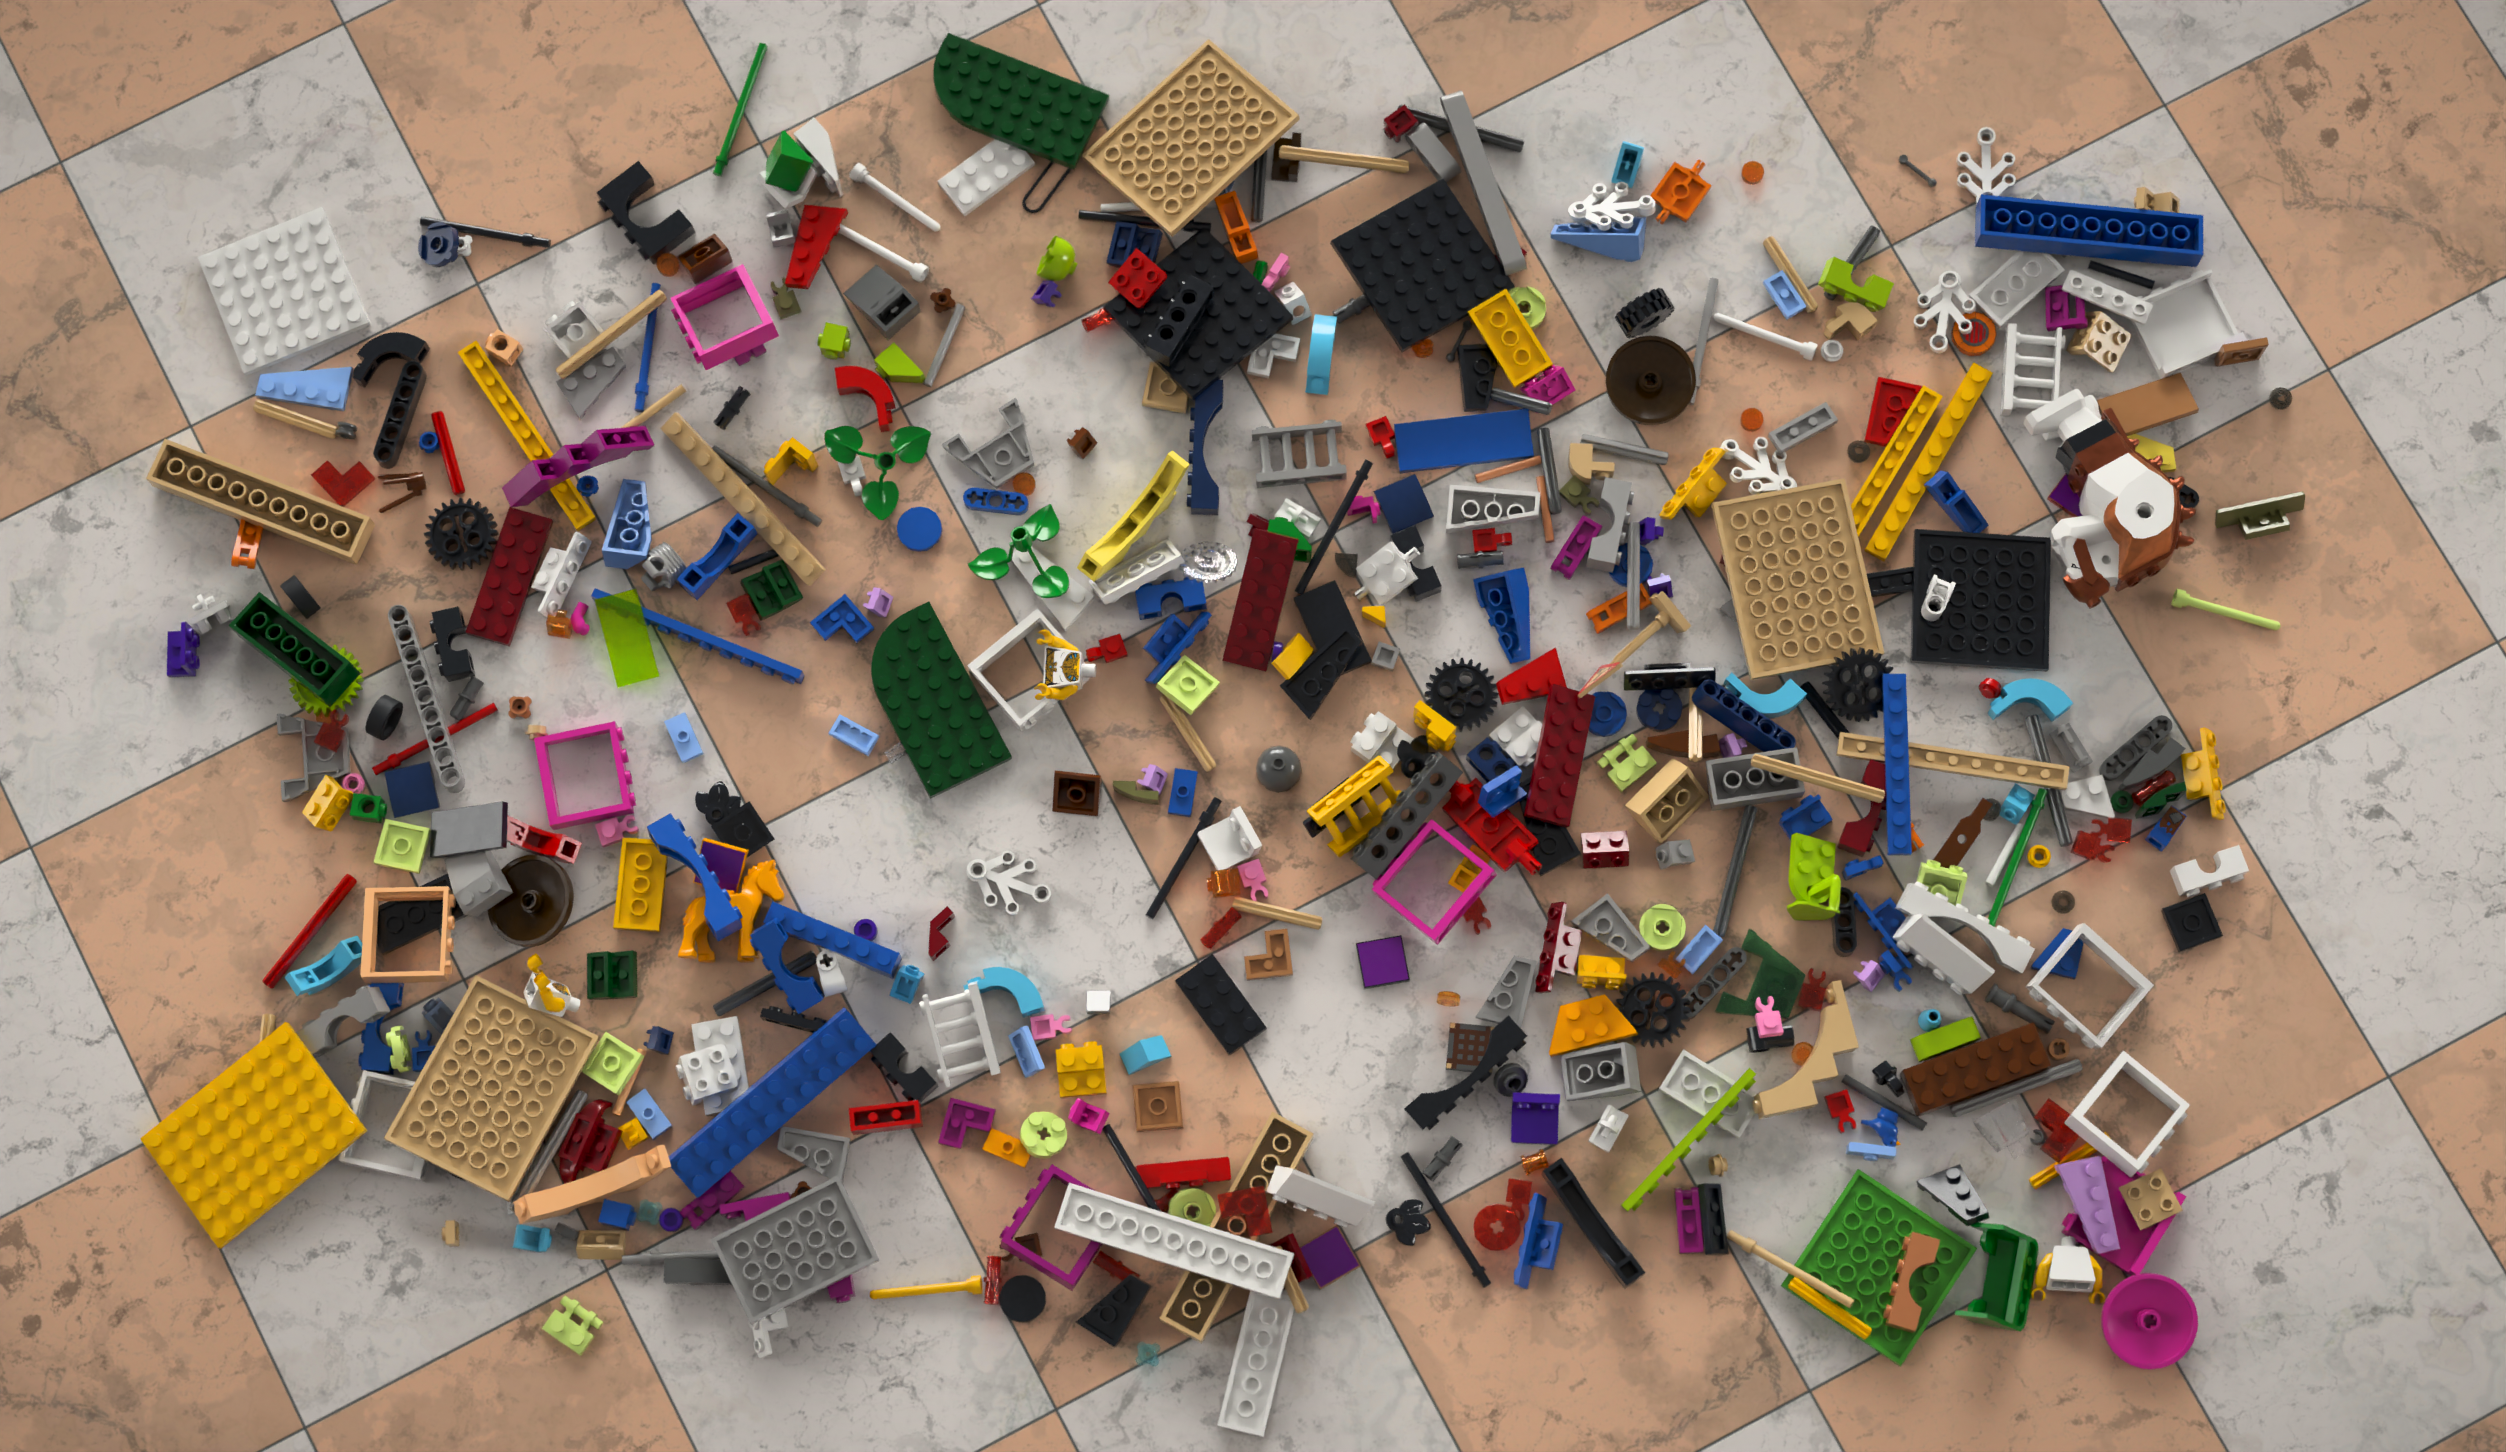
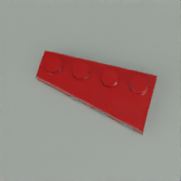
M804 205L785 280V285L788 288L809 289L821 266L820 262L824 254L827 255L833 237L837 236L842 220L846 219L849 213L846 208Z

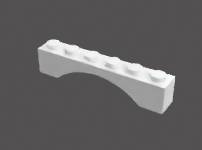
M1916 881L1915 884H1907L1895 909L1908 916L1924 914L1927 917H1941L1962 923L1975 931L1986 942L1998 964L2017 974L2024 972L2035 948L2029 946L2030 941L2020 936L2017 939L2009 935L2010 931L1999 925L1996 928L1988 924L1990 920L1979 914L1976 917L1969 914L1967 907L1958 903L1955 906L1948 902V897L1937 892L1935 895L1928 892V887Z

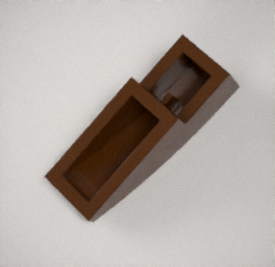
M1689 730L1647 737L1646 747L1671 756L1689 758ZM1717 734L1702 736V758L1718 757L1720 746Z

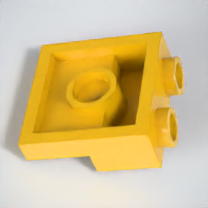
M1419 700L1414 706V722L1424 730L1427 728V743L1433 749L1449 752L1456 743V726Z
M1096 1041L1083 1043L1084 1047L1074 1048V1044H1062L1060 1049H1055L1060 1098L1107 1094L1102 1045H1097Z

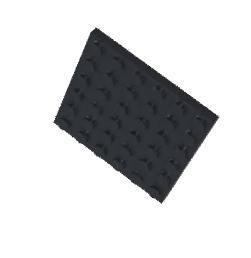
M1444 179L1435 182L1334 238L1330 243L1401 352L1408 350L1468 316L1469 310L1501 291L1507 289L1509 292L1515 288L1509 276H1505V270Z
M1200 229L1156 264L1167 274V279L1142 308L1139 309L1134 306L1121 293L1103 306L1104 311L1146 353L1144 343L1150 333L1153 334L1156 330L1155 326L1158 319L1166 314L1170 300L1177 297L1179 286L1183 281H1187L1189 276L1192 275L1214 286V298L1171 366L1168 367L1152 359L1191 400H1194L1293 320V315L1206 229ZM1188 300V301H1186V302H1184V303H1185V304H1192V303H1194V302ZM1176 318V319H1174L1173 321H1175V322H1180V321H1182L1183 319H1181V318ZM1171 336L1162 337L1165 340L1172 338Z
M1915 529L1913 540L1910 663L2047 672L2049 670L2050 538ZM1935 574L1941 580L1949 583L1955 582L1956 584L1939 619L1928 621L1922 616L1921 608L1926 598L1929 584ZM1928 605L1930 610L1934 612L1938 611V608L1935 605Z

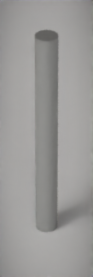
M957 304L923 383L927 387H932L965 310L963 305Z

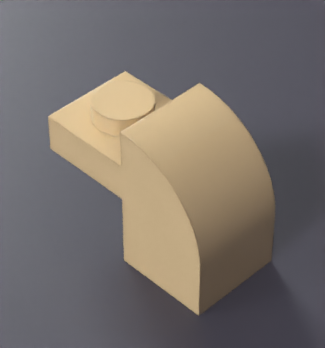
M2146 187L2137 188L2134 205L2136 209L2179 213L2180 199L2172 192L2153 194Z
M1854 302L1844 303L1837 307L1836 316L1826 322L1823 334L1830 340L1847 328L1858 341L1875 328L1878 320L1865 306Z
M1570 443L1568 466L1572 476L1575 475L1585 485H1590L1591 477H1595L1597 480H1605V477L1613 478L1615 463L1592 461L1593 444Z

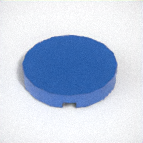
M910 508L898 520V537L903 545L912 551H927L933 548L941 539V521L937 514L929 508Z
M1628 543L1618 546V552H1622L1619 566L1614 565L1613 573L1609 572L1614 582L1623 587H1627ZM1640 545V584H1643L1652 574L1653 560L1649 551Z
M1595 692L1592 694L1595 696L1589 731L1601 737L1612 736L1619 732L1625 724L1627 716L1626 705L1613 692Z

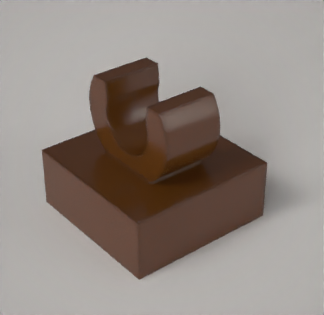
M1082 427L1080 430L1074 431L1076 435L1071 440L1068 438L1066 441L1075 454L1084 459L1096 446L1097 441L1087 429Z

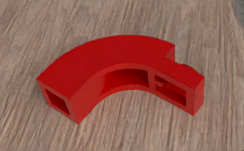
M835 367L839 395L859 393L870 397L876 404L881 432L890 431L889 424L893 423L890 409H896L886 382L873 371L863 367Z
M509 815L507 816V842L511 843L510 845L554 861L568 864L575 863L582 842L564 834H556L538 829Z

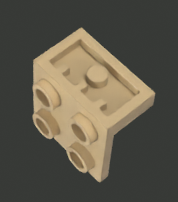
M2102 311L2085 312V318L2088 319V327L2076 329L2066 351L2071 355L2086 354L2108 372H2114L2131 338V334Z

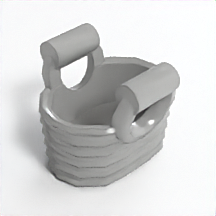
M663 542L649 550L647 559L642 564L646 573L641 579L652 592L663 586L671 589L672 586L678 583L677 578L687 567L674 549L666 542ZM662 576L661 582L657 584L654 578Z

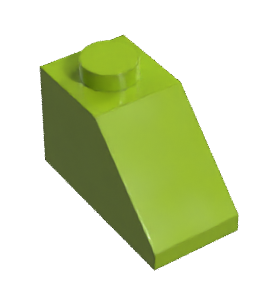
M894 342L874 359L875 371L883 379L886 377L890 382L923 383L925 381L924 373Z

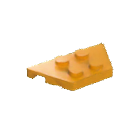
M1604 994L1560 1006L1549 1054L1551 1057L1638 1034L1636 1029Z

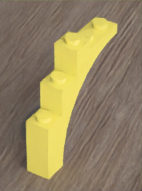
M1174 451L1168 453L1138 499L1109 532L1085 552L1077 569L1092 581H1096L1120 563L1130 546L1146 534L1154 518L1168 509L1177 493L1175 490L1190 464Z

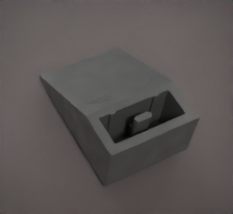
M875 265L843 293L887 340L892 338L921 312L919 303L878 265Z

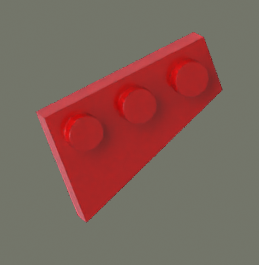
M1878 377L1864 442L1886 447L1922 386Z
M1556 647L1496 683L1502 705L1546 697L1552 684L1567 688Z

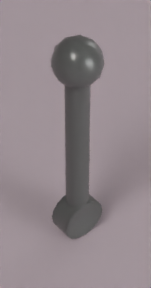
M1906 155L1899 157L1900 164H1906L1924 178L1930 187L1936 186L1937 181L1934 178L1928 177L1909 162Z
M1470 321L1463 323V330L1451 353L1446 356L1447 361H1454L1458 345H1460L1467 330H1470L1472 327Z

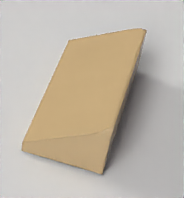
M579 1230L576 1245L578 1259L622 1260V1255H625L626 1230Z

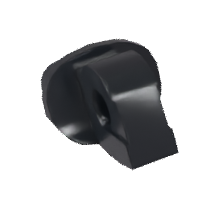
M1887 1060L1872 1070L1877 1077L1876 1082L1879 1085L1886 1084L1897 1098L1905 1093L1903 1085L1896 1077L1897 1068L1895 1066L1891 1067Z

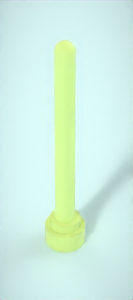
M2177 588L2173 595L2171 605L2181 608L2188 605L2272 630H2279L2281 626L2279 622L2190 597V594H2187L2185 590Z

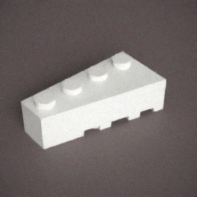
M1450 485L1446 533L1538 519L1540 492Z

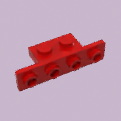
M1229 1157L1136 1166L1147 1188L1166 1187V1189H1178L1180 1185L1188 1184L1189 1187H1201L1203 1183L1231 1180Z

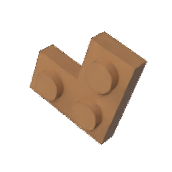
M1288 929L1264 931L1267 954L1244 956L1247 981L1292 976Z

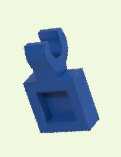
M1889 950L1880 955L1878 958L1880 961L1879 966L1885 974H1890L1891 977H1894L1893 986L1896 991L1900 992L1902 990L1899 980H1905L1908 985L1912 983L1910 976L1903 972L1901 965Z

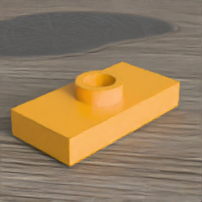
M991 1128L982 1148L985 1152L1023 1168H1026L1031 1157L1019 1139Z

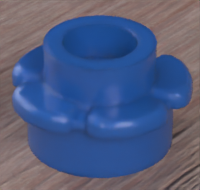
M425 432L420 437L419 447L426 453H433L440 448L435 432Z
M582 476L577 483L578 492H581L584 497L596 494L599 489L597 485L598 480L594 476Z

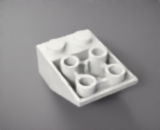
M812 118L793 133L796 143L813 160L812 165L818 171L817 177L822 176L826 181V187L832 193L836 191L841 197L843 193L829 134L815 118Z

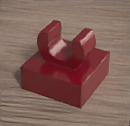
M1255 513L1249 515L1246 522L1253 525L1249 531V536L1252 537L1254 528L1268 531L1269 520Z

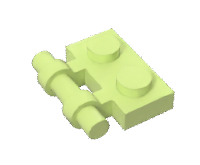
M1633 734L1626 739L1622 738L1615 748L1611 751L1607 750L1602 754L1603 757L1597 761L1601 769L1608 764L1612 767V770L1607 773V777L1621 793L1657 764L1643 746L1636 751L1632 748V745L1638 741ZM1625 752L1628 757L1619 764L1616 758Z
M564 1296L560 1304L566 1307V1311L562 1314L555 1309L542 1329L581 1356L595 1337L588 1332V1329L591 1325L596 1329H600L603 1321L597 1318V1314L593 1311L589 1312L581 1307L580 1302L577 1300H571ZM574 1313L583 1319V1323L580 1326L571 1320Z

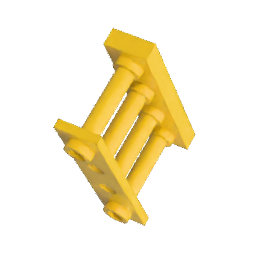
M1381 756L1376 757L1307 810L1309 816L1320 827L1324 824L1334 838L1327 845L1339 858L1364 840L1369 830L1381 822L1383 813L1388 808H1392L1397 802L1396 798L1401 791L1395 792L1387 776L1394 771ZM1380 783L1388 798L1377 806L1369 790ZM1362 797L1370 812L1359 820L1351 804ZM1341 811H1344L1352 824L1343 833L1339 831L1332 819Z

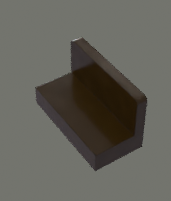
M1293 132L1292 139L1279 138L1274 143L1272 180L1298 181L1299 161L1279 158V149L1282 145L1301 147V133Z

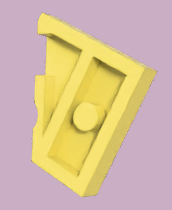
M2138 434L2127 436L2130 439L2139 440L2140 443L2135 447V451L2146 459L2153 460L2158 455L2162 456L2163 463L2160 468L2163 473L2175 472L2176 463L2173 447Z

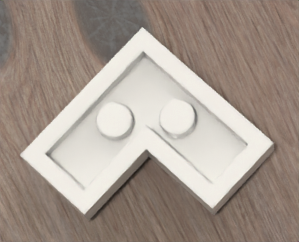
M1274 334L1251 353L1247 374L1269 378L1274 358L1296 362L1300 338Z

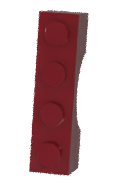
M1870 759L1860 784L1885 791V764ZM1886 791L1881 803L1870 801V812L1866 817L1858 821L1846 822L1836 848L1863 857L1865 852L1870 853L1874 843V839H1871L1873 830L1878 832L1882 822V818H1879L1881 809L1886 810Z

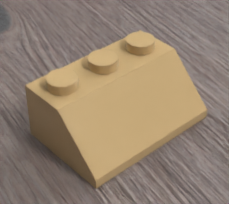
M1672 758L1625 807L1635 821L1658 843L1662 844L1709 796L1689 767Z

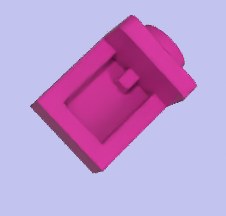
M1356 496L1347 511V515L1351 516L1370 512L1372 523H1377V516L1381 515L1378 502L1374 503L1373 496L1364 498L1363 496Z
M1077 1098L1075 1104L1070 1109L1068 1120L1079 1127L1101 1134L1110 1113Z

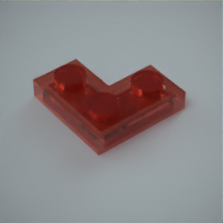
M327 460L311 474L331 498L342 507L375 480V477L360 461L345 474L341 475Z
M2048 1098L2034 1118L2052 1131L2040 1149L2060 1163L2079 1138V1135L2064 1123L2071 1114Z
M1264 1186L1217 1195L1222 1219L1245 1214L1249 1237L1273 1233Z

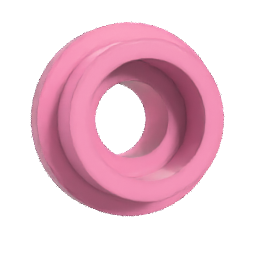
M351 773L343 778L341 786L343 789L360 794L364 790L365 782L359 774ZM357 782V787L351 789L350 784Z

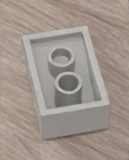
M491 850L449 856L445 859L454 897L464 915L477 918L513 893Z
M1622 1042L1561 1055L1566 1101L1614 1097L1641 1092L1636 1046Z

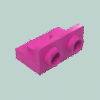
M1555 365L1543 371L1544 374L1541 376L1533 377L1524 382V386L1520 388L1521 392L1525 393L1527 397L1546 401L1552 405L1575 391L1564 368Z

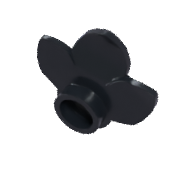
M1426 735L1414 738L1411 743L1401 740L1398 745L1397 755L1402 762L1401 770L1408 778H1412L1417 772H1421L1426 766V760L1432 754H1436L1435 752H1428ZM1410 763H1413L1415 766L1413 771L1409 770Z
M719 781L711 787L709 793L698 791L695 796V803L697 809L705 814L707 822L710 825H714L740 807L741 797L729 796L728 788L722 781ZM719 811L721 815L719 818H713V813Z
M1406 1200L1399 1208L1391 1209L1386 1215L1388 1228L1395 1231L1398 1241L1404 1245L1414 1246L1415 1235L1426 1233L1431 1229L1429 1220L1423 1214H1420L1423 1207V1202L1420 1200ZM1396 1215L1401 1218L1400 1224L1395 1222Z

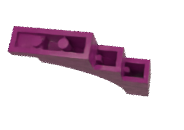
M646 426L595 430L581 444L564 445L549 459L532 460L506 483L502 490L510 507L528 506L540 495L559 483L593 467L625 458L633 451L650 450L654 443Z
M785 1192L719 1205L720 1215L727 1217V1220L741 1218V1214L744 1213L746 1222L790 1200L791 1194ZM852 1275L827 1287L830 1299L832 1301L836 1300V1303L851 1301L850 1297H855Z

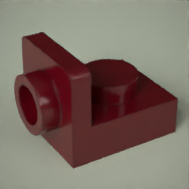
M1404 104L1383 119L1385 127L1383 131L1390 140L1393 138L1398 143L1401 141L1403 134L1418 124V120Z

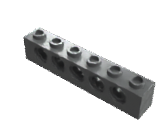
M1439 752L1435 755L1432 754L1426 760V766L1421 772H1417L1412 777L1411 785L1407 790L1399 793L1394 806L1388 808L1383 813L1381 822L1369 830L1367 833L1368 838L1364 843L1359 844L1353 850L1351 860L1376 880L1463 773L1462 770ZM1434 773H1438V780L1431 784L1430 777ZM1420 791H1423V799L1421 801H1416V794ZM1409 809V816L1406 819H1401L1402 811ZM1390 827H1395L1394 835L1387 837V830ZM1380 845V852L1372 855L1373 847Z

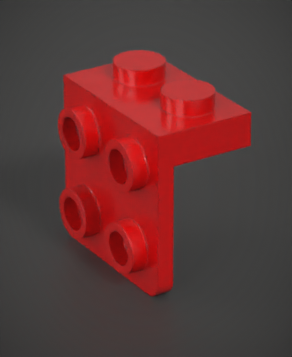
M1136 248L1108 283L1140 309L1167 279V274Z

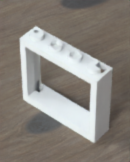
M1038 608L967 665L969 672L1020 731L1033 727L1037 723L1036 719L1042 714L1047 715L1055 707L1054 704L1059 700L1046 698L1020 719L981 672L1039 625L1043 630L1050 631L1052 636L1065 640ZM1083 677V685L1090 677Z
M2082 923L2075 927L2026 985V988L2030 991L2029 995L2037 1002L2041 1001L2047 1006L2046 1010L2052 1016L2059 1017L2065 1022L2063 1025L2072 1033L2076 1032L2081 1036V1041L2090 1049H2098L2104 1046L2154 985L2089 926ZM2078 938L2135 988L2134 992L2097 1036L2092 1034L2039 986Z
M2123 1051L2064 1123L2131 1178L2137 1171L2142 1173L2149 1165L2146 1161L2149 1156L2154 1158L2161 1150L2160 1142L2162 1140L2167 1141L2175 1132L2172 1127L2176 1123L2180 1125L2188 1116L2185 1111L2190 1104ZM2120 1069L2174 1111L2173 1115L2137 1160L2083 1117Z
M363 1070L362 1076L360 1075L359 1081L356 1083V1089H358L356 1098L352 1099L350 1107L362 1123L373 1082L411 1090L415 1082ZM357 1140L338 1155L339 1161L343 1164L422 1182L425 1181L430 1163L416 1156L413 1170L410 1171L352 1158Z

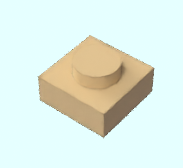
M455 1220L445 1221V1227H442V1240L449 1247L459 1246V1223Z

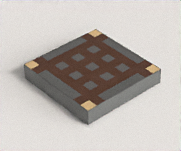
M1450 1022L1446 1070L1473 1072L1485 1054L1489 1043L1490 1031L1495 1027Z

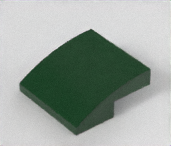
M783 559L763 567L760 572L743 578L740 582L760 621L787 609L803 599Z
M2185 781L2171 785L2154 794L2135 814L2136 819L2159 814L2167 803L2178 801L2187 791Z
M636 951L587 953V999L602 1000L637 997Z

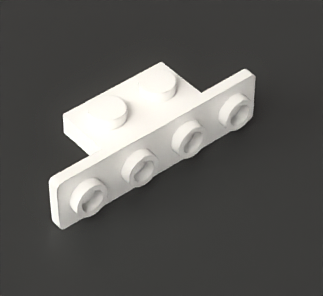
M2074 270L2069 271L2062 290L2142 325H2145L2153 308L2151 303Z
M579 532L574 533L566 551L550 547L531 587L538 592L546 593L538 613L551 621H555L592 543L591 540Z
M785 1308L754 1324H751L749 1321V1326L753 1330L755 1339L754 1349L758 1353L759 1359L772 1354L768 1332L789 1327Z

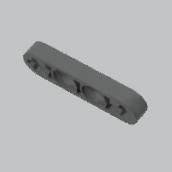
M2164 715L2155 717L2109 756L2099 768V773L2103 775L2104 780L2113 781L2144 756L2149 749H2152L2172 730L2170 718ZM2164 722L2166 724L2165 731L2161 729L2154 736L2152 731L2156 729L2158 723ZM2146 735L2150 739V745L2147 747L2141 746L2138 742V737ZM2126 749L2130 750L2134 756L2133 760L2125 761L2121 757V752ZM2118 761L2120 765L2115 768V774H2107V766L2111 767Z
M1734 947L1728 950L1684 997L1690 1000L1687 1005L1694 1000L1691 997L1692 994L1699 1002L1703 1003L1699 1005L1697 1002L1692 1008L1693 1013H1685L1689 1019L1694 1018L1744 966L1747 956L1743 949ZM1731 954H1740L1739 960L1741 963L1736 961L1731 966V969L1734 970L1731 972L1728 966H1726L1732 959ZM1723 969L1727 974L1726 979L1723 981L1716 980L1713 975L1714 971ZM1702 985L1708 986L1711 990V995L1706 998L1701 997L1698 994V988Z

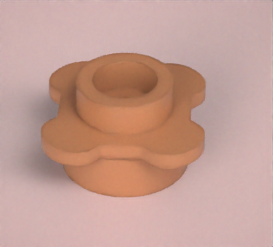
M513 696L509 699L510 711L508 715L511 718L523 717L527 719L531 716L529 707L532 700L530 697Z

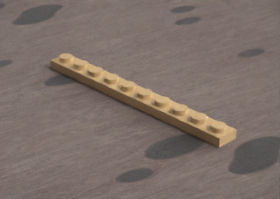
M675 412L660 429L734 508L755 527L756 531L808 586H811L826 569L679 413Z
M1840 732L1836 756L1866 761L1872 759L1885 763L1884 738ZM1908 742L1909 767L2059 790L2067 789L2070 766Z

